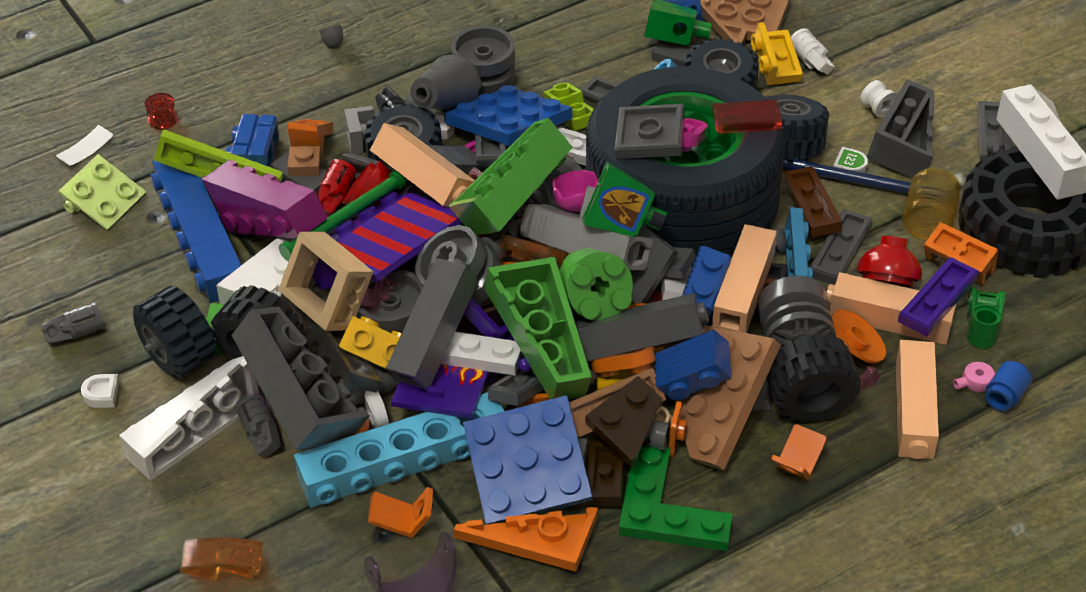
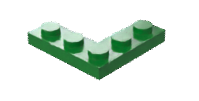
M643 444L638 454L636 465L630 468L618 535L728 551L733 514L663 504L662 498L671 448L667 447L666 451H661Z

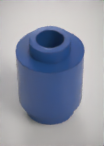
M1006 361L1002 363L986 386L985 399L987 403L998 411H1007L1015 407L1032 383L1030 372L1023 364L1018 362Z

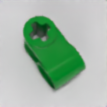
M976 287L970 288L967 305V340L971 345L981 349H988L996 344L1003 317L1005 291H999L996 294L977 291Z

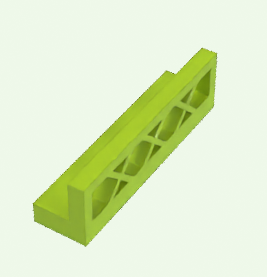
M163 130L160 135L154 157L156 162L204 178L228 160L237 162L238 168L241 169L246 166L255 168L256 173L260 176L269 173L276 176V179L280 182L283 178L282 171L167 130Z

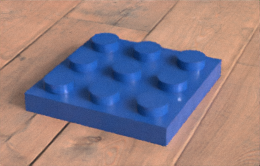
M512 85L502 86L496 92L480 95L474 101L460 103L457 105V108L445 112V124L511 146L535 121L549 118L556 126L573 118L572 107L561 104L556 99L539 97L534 92L518 90L517 87Z
M567 395L463 422L486 524L504 523L508 516L542 514L593 500Z

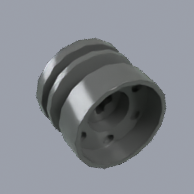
M787 276L775 280L766 286L758 296L757 309L760 323L763 327L762 334L764 337L774 338L781 344L780 347H784L785 343L790 340L799 339L800 336H812L816 333H821L822 336L827 334L834 335L836 339V331L830 315L827 293L823 285L815 279L805 276Z

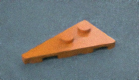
M589 507L586 508V513L567 516H562V511H553L544 515L508 516L504 523L483 525L482 519L467 521L466 523L455 525L453 529L454 538L576 572L597 521L598 508Z

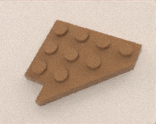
M700 0L702 17L708 23H712L711 27L723 40L732 39L733 42H741L743 44L746 40H751L752 34L756 32L758 23L764 22L767 32L779 31L791 0Z
M704 325L703 333L714 329L729 342L731 379H725L724 382H720L714 388L701 389V391H695V394L690 393L689 397L685 399L674 400V404L676 406L677 401L682 402L681 419L687 420L684 439L690 458L698 464L724 470L781 344L774 338Z

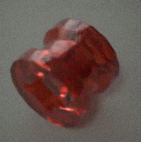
M156 93L145 100V109L148 113L147 118L152 128L164 130L173 127L177 123L178 118L174 110V98L170 94Z

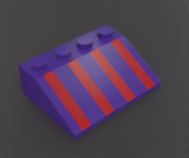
M391 192L379 199L381 204L378 206H370L357 214L358 219L355 221H347L335 228L336 233L330 237L374 271L370 282H378L420 253L424 245L436 233L451 226H458L462 222L448 207L413 193L398 195L397 192ZM319 258L312 276L319 289L332 288L337 272Z

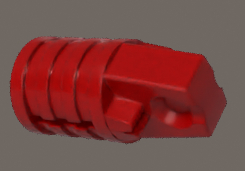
M332 160L319 186L317 197L327 217L331 216L339 203L344 199L357 174L356 168L344 160Z

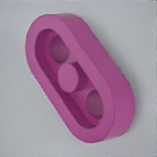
M684 118L682 151H691V147L698 146L706 138L707 123L696 119Z

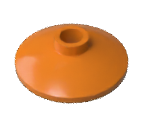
M838 309L831 315L836 337L844 341L851 355L873 364L879 363L885 358L886 348L882 338L864 318L846 309Z

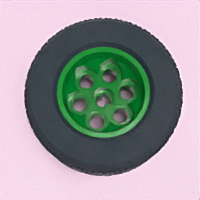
M689 66L654 69L623 81L607 92L596 104L586 128V171L594 172L597 180H599L606 162H610L653 190L655 196L651 206L667 212V215L659 231L647 225L645 226L672 247L694 249L696 256L699 247L706 246L728 254L732 259L745 224L770 229L777 216L786 145L785 131L778 112L769 100L755 88L734 76L712 69ZM684 104L685 118L700 120L708 124L706 138L698 146L691 147V151H682L681 156L616 159L614 149L619 107Z

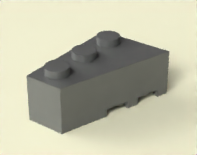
M906 79L876 131L866 157L922 183L933 159L932 140L934 130H932V121L934 118V91Z

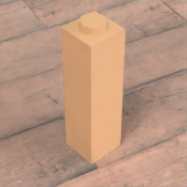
M383 123L370 149L371 152L442 206L449 207L475 181L403 127Z
M744 225L714 304L713 327L747 333L758 303V296L761 294L775 255L777 231Z
M839 272L836 284H829L827 290L830 315L838 309H846L864 318L875 329L947 345L956 308L955 304L926 337L898 322L899 313L919 290Z
M900 340L896 359L898 457L934 459L939 438L935 342Z

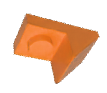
M312 119L288 122L287 129L291 147L320 146L322 159L324 137L333 134V122Z

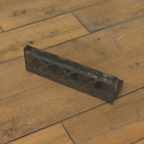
M304 314L301 322L304 326L305 338L309 333L308 341L304 346L309 352L318 356V346L320 345L319 355L328 365L325 371L329 373V362H331L329 376L337 385L343 379V384L351 392L348 398L350 399L355 388L377 393L382 380L370 362L339 348L346 330L325 331L308 315Z

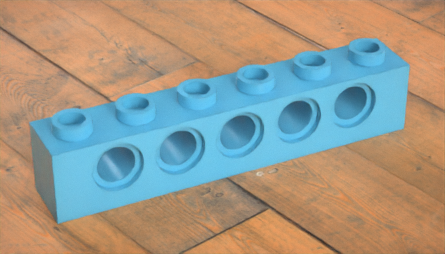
M487 392L481 395L472 419L424 412L294 454L297 477L308 504L312 508L321 504L331 503L336 499L354 493L364 492L388 482L398 481L403 477L421 471L431 470L448 462L465 459L470 456V450L463 422L504 412V409L500 402L489 400Z

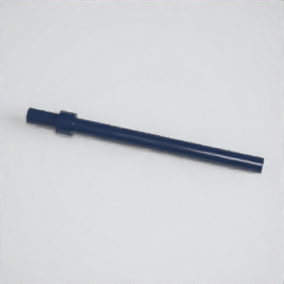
M794 158V160L784 159L783 169L786 170L813 166L820 177L951 204L953 191L808 162V158L800 160L798 158Z

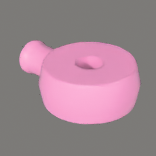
M972 362L966 366L961 378L953 380V385L957 390L967 387L974 392H986V386L995 375V372L990 365L984 362Z

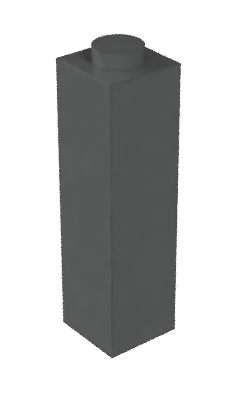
M436 258L386 366V369L399 382L427 390L428 386H431L478 283L477 278L469 270L470 266L464 261L452 258L450 261Z
M696 293L624 309L621 313L598 321L589 319L577 320L575 324L586 360L591 361L703 334L704 323L709 322L705 303H698Z

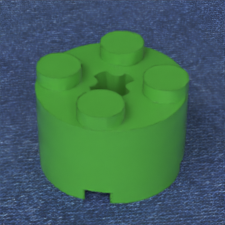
M583 248L570 253L563 260L564 263L559 272L573 313L589 320L598 321L621 313L631 304L633 280L629 268L620 257L597 249Z

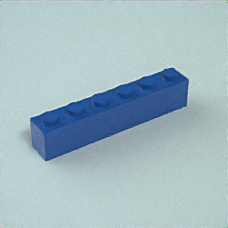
M152 160L155 173L150 174L153 188L155 192L161 191L158 195L163 210L170 211L167 213L172 231L178 230L176 238L180 250H187L185 259L190 272L195 270L197 272L194 274V279L199 293L205 291L210 303L219 301L216 285L242 265L202 179L199 176Z

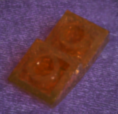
M228 537L201 538L185 541L180 573L211 580H217L220 571L257 578L261 569L263 542Z

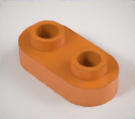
M652 346L591 360L590 363L592 371L600 373L601 377H609L620 373L623 369H630L631 373L648 370L651 368L650 363L654 362L656 357Z

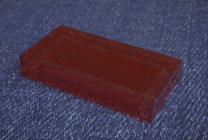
M777 99L715 103L712 106L717 133L776 130L782 128V117Z

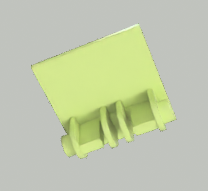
M98 154L67 182L58 193L65 197L63 206L67 212L73 213L74 211L79 212L82 210L108 231L146 194V191Z

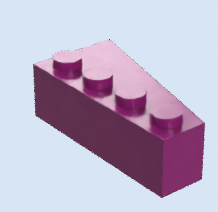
M228 160L202 178L221 215L220 220L223 226L230 233L297 238L299 232H310L328 218L313 189L288 180L281 183L276 179V176L269 173L260 176L256 173L255 168L249 166L243 169L238 168V163L233 160Z

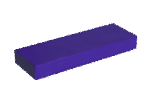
M949 257L899 313L898 322L927 337L976 282L979 271Z

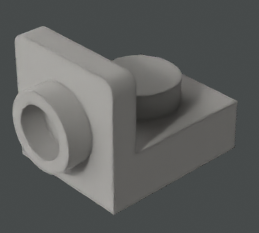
M373 106L345 109L346 133L350 151L357 155L364 154L363 141H365V129H367L368 121L373 120L372 116L375 114V109Z

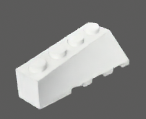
M1031 84L1002 91L996 120L1055 198L1058 200L1086 193V154L1062 125L1053 101Z
M244 357L232 359L220 368L213 370L208 376L193 386L188 387L177 397L158 407L153 413L120 434L119 437L125 458L151 481L240 418L236 411L237 404L247 396L259 395L257 380Z

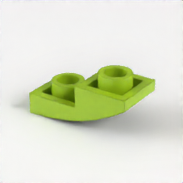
M563 82L543 92L545 99H556L561 104L572 107L573 118L563 122L572 131H578L587 127L593 108L584 103L581 90L570 83Z

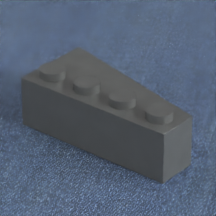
M280 307L251 309L232 334L234 341L295 450L321 446L353 436L370 417L363 407L357 409L349 400L348 396L351 392L342 382L337 385L325 371L328 365L321 356H316L309 352L304 346L307 340Z

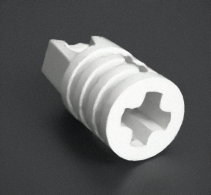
M803 28L791 36L796 54L810 70L816 68L818 71L829 75L835 66L825 55L828 50L808 29Z

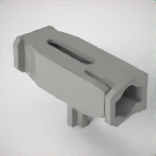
M587 186L580 214L567 212L548 204H528L520 229L521 236L569 253L583 248L601 250L620 257L629 270L644 271L649 266L654 246L651 238L639 235L632 237L583 224L582 217L594 192V187ZM640 245L645 247L642 260L637 259Z

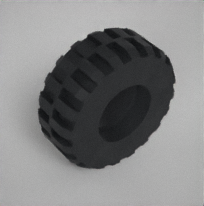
M1017 146L1009 150L1001 149L995 151L990 157L986 156L970 170L966 177L959 208V226L963 233L998 249L997 268H1005L1018 275L1031 274L1034 277H1045L1048 274H1054L1055 276L1064 274L1069 269L1074 270L1086 263V193L1057 200ZM1019 207L1035 208L1048 214L1032 213Z

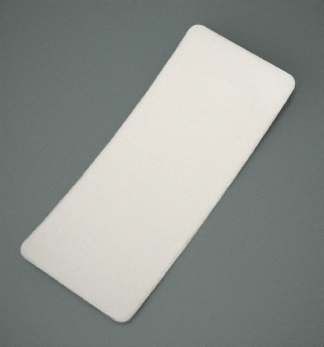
M98 125L80 142L57 154L56 157L70 166L96 152L112 138L113 134Z

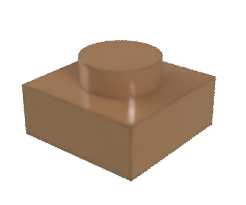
M320 146L290 147L288 158L289 176L320 175Z

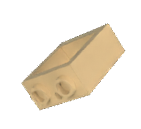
M299 232L278 291L325 331L346 330L352 316H357L374 271L327 233ZM319 258L337 272L326 303L308 288Z

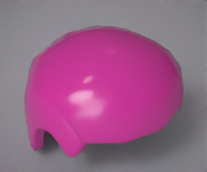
M586 170L571 171L554 178L552 188L556 204L567 212L581 213L587 186L595 188L598 183L595 173Z

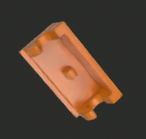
M942 222L939 223L924 243L926 258L933 260L934 254L946 260L952 257L978 270L979 275L976 282L981 285L985 284L986 274L992 276L996 270L998 249Z

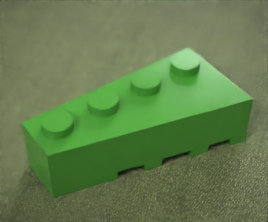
M549 118L535 121L449 205V208L476 235H488L493 232H499L532 193L545 182L546 177L567 160L566 155L573 147Z
M555 257L489 267L484 289L548 397L554 399L567 395L568 399L585 396L591 381V373Z

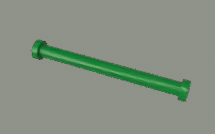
M394 170L389 174L388 179L329 216L310 232L329 233L394 189L400 190L405 187V177ZM297 238L291 242L285 241L279 245L280 254L287 261L290 259Z

